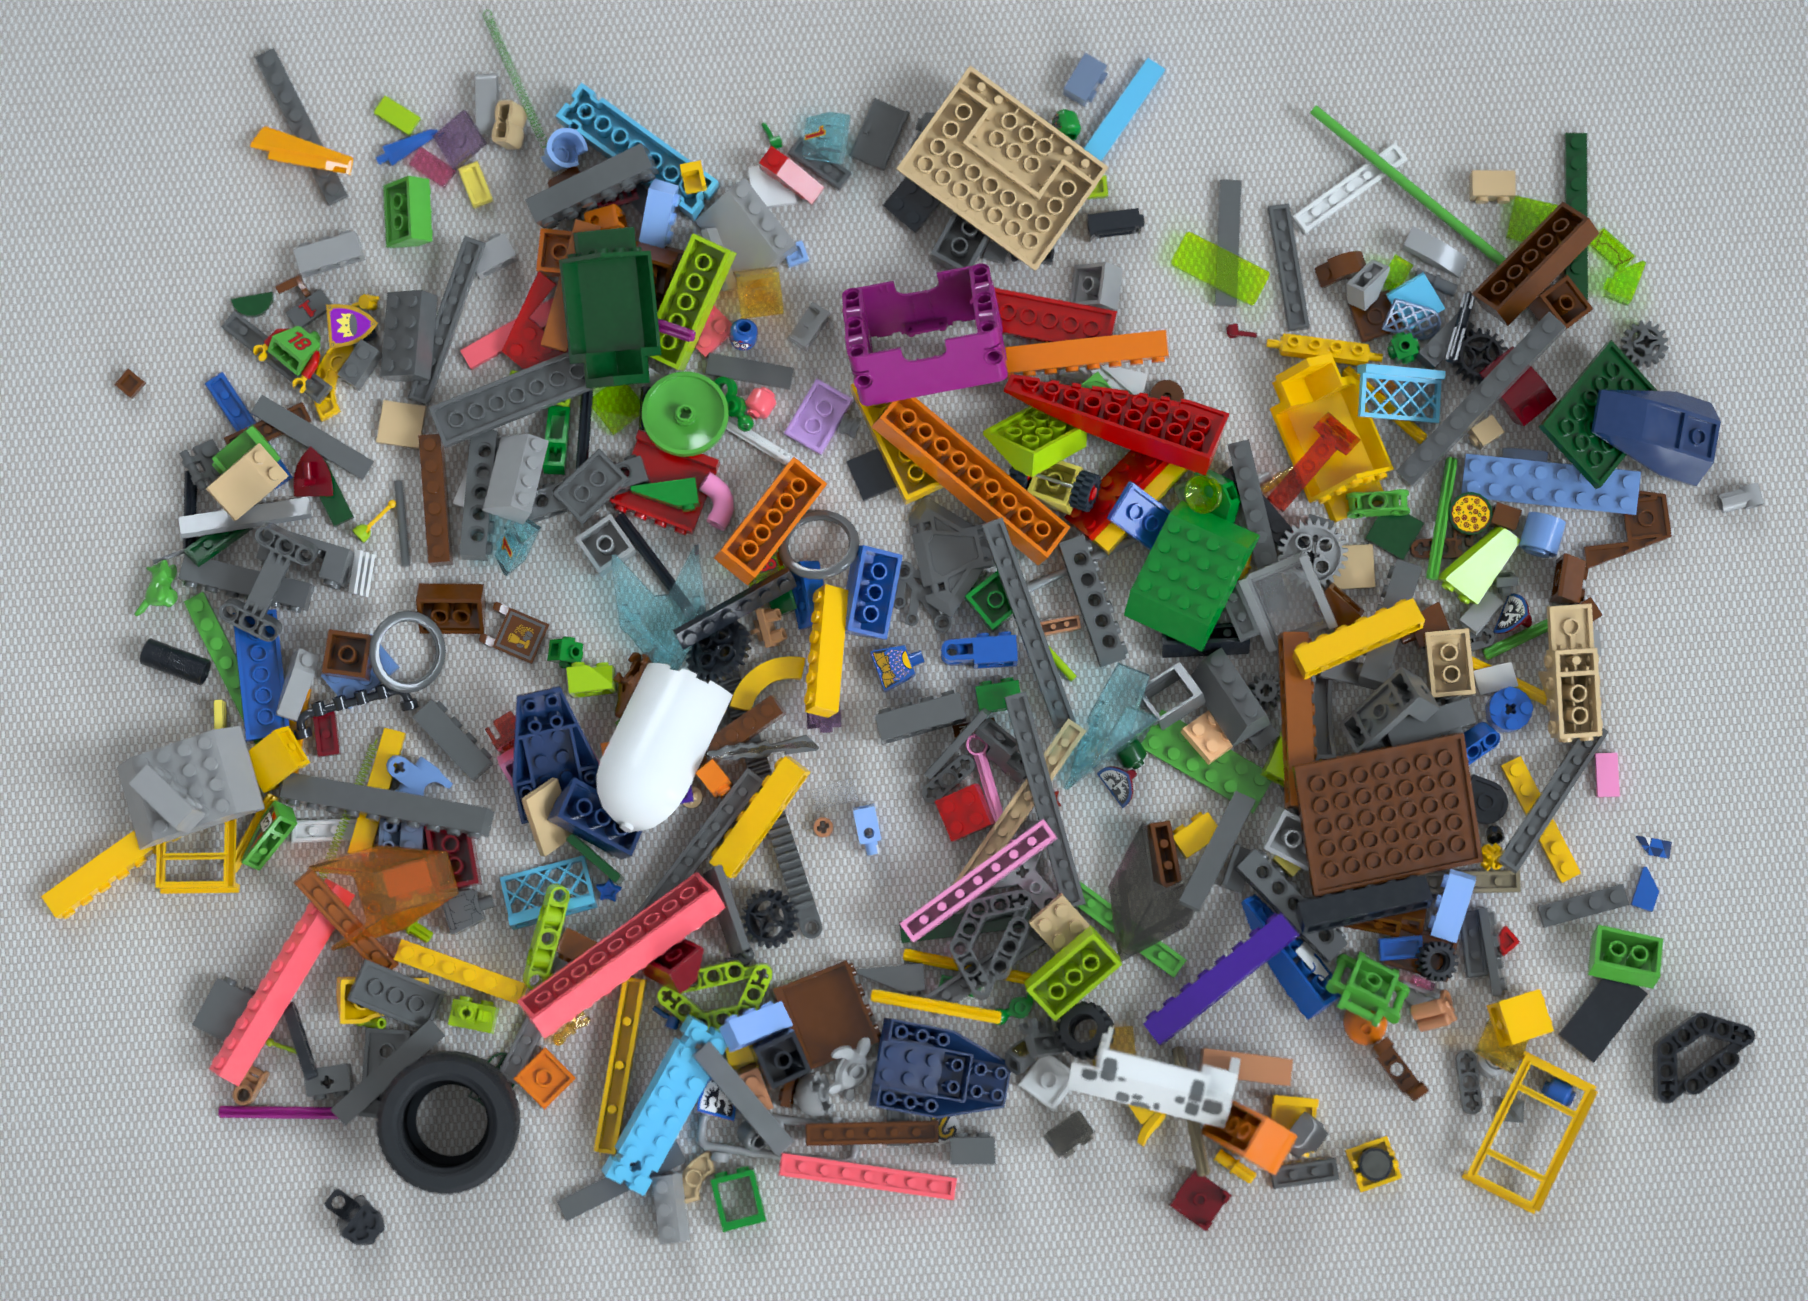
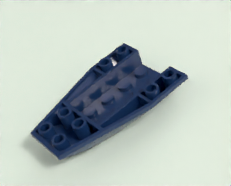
M1599 390L1591 432L1657 475L1691 486H1697L1714 463L1721 420L1711 402L1676 391Z
M560 686L516 695L512 784L521 824L529 823L521 799L552 777L558 779L561 791L565 789L572 778H576L597 789L596 775L599 763Z

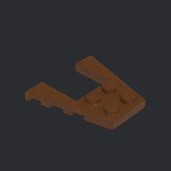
M1639 491L1636 515L1623 514L1627 542L1584 547L1586 567L1590 569L1671 538L1666 494Z

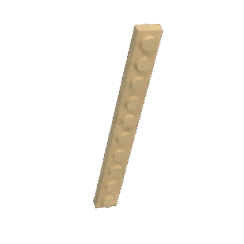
M1069 718L1044 753L1051 782L1086 733L1085 729ZM1027 778L953 884L1006 847L1034 808Z

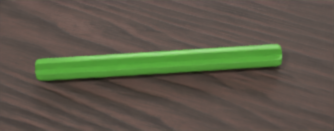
M1447 457L1445 461L1426 575L1428 580L1436 581L1439 577L1458 462L1453 457Z

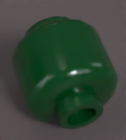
M1128 736L1115 745L1114 754L1123 768H1133V770H1136L1144 764L1143 760L1147 753L1137 738Z

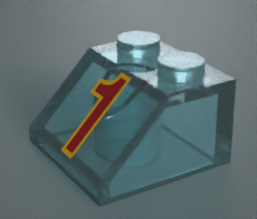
M826 112L806 118L801 158L843 164L846 154L850 115Z
M529 519L526 520L524 525L508 520L504 526L505 534L496 543L498 548L495 557L505 576L511 574L526 560L541 529L539 525Z

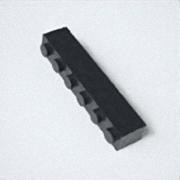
M1412 875L1405 880H1389L1377 886L1370 884L1359 890L1347 889L1340 894L1333 895L1328 893L1317 899L1305 898L1297 903L1295 913L1302 935L1430 908L1433 897L1426 876L1418 877V875Z

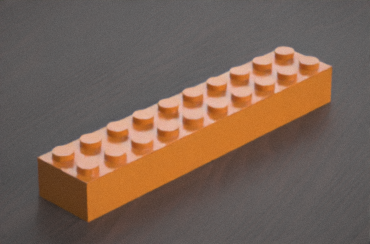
M916 397L891 402L871 426L986 523L1002 517L1012 545L1039 566L1050 556L1071 528Z

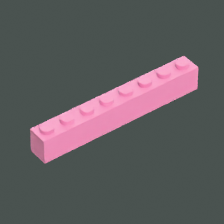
M1044 819L902 921L900 923L901 927L911 941L916 942L1058 838Z

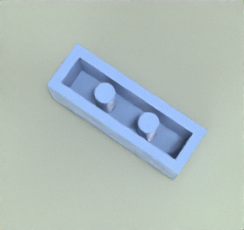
M657 179L653 180L648 189L639 242L660 248H665L667 244H671L673 238L671 225L674 226L677 218V213H674L675 207H678L681 197L678 194V185Z
M1450 869L1449 875L1444 874L1441 883L1444 891L1442 895L1438 894L1434 905L1438 910L1436 916L1431 915L1428 928H1432V936L1454 943L1457 942L1474 889L1476 876Z
M771 1001L762 1005L759 1010L751 1008L745 1011L743 1016L738 1017L735 1014L725 1019L726 1023L719 1030L730 1053L790 1028L793 1024L782 1001L775 1004Z

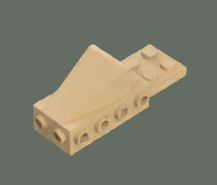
M1592 604L1547 606L1549 650H1546V655L1544 656V665L1547 671H1538V676L1547 697V711L1550 713L1548 732L1551 734V738H1557L1559 742H1572V738H1580V741L1593 740L1594 736H1602L1603 728L1598 669L1599 655L1597 648H1594Z

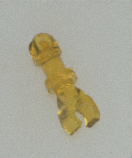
M584 1011L576 1015L571 1023L565 1025V1029L553 1036L554 1044L560 1046L565 1043L571 1034L577 1033V1029L585 1027L590 1023V1017L587 1016L586 1019L580 1020L582 1016H585Z

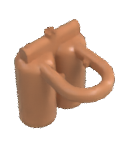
M1446 989L1441 990L1440 999L1411 1006L1412 1017L1414 1020H1417V1025L1421 1032L1448 1026L1457 1020L1454 1014L1455 1010L1451 995Z

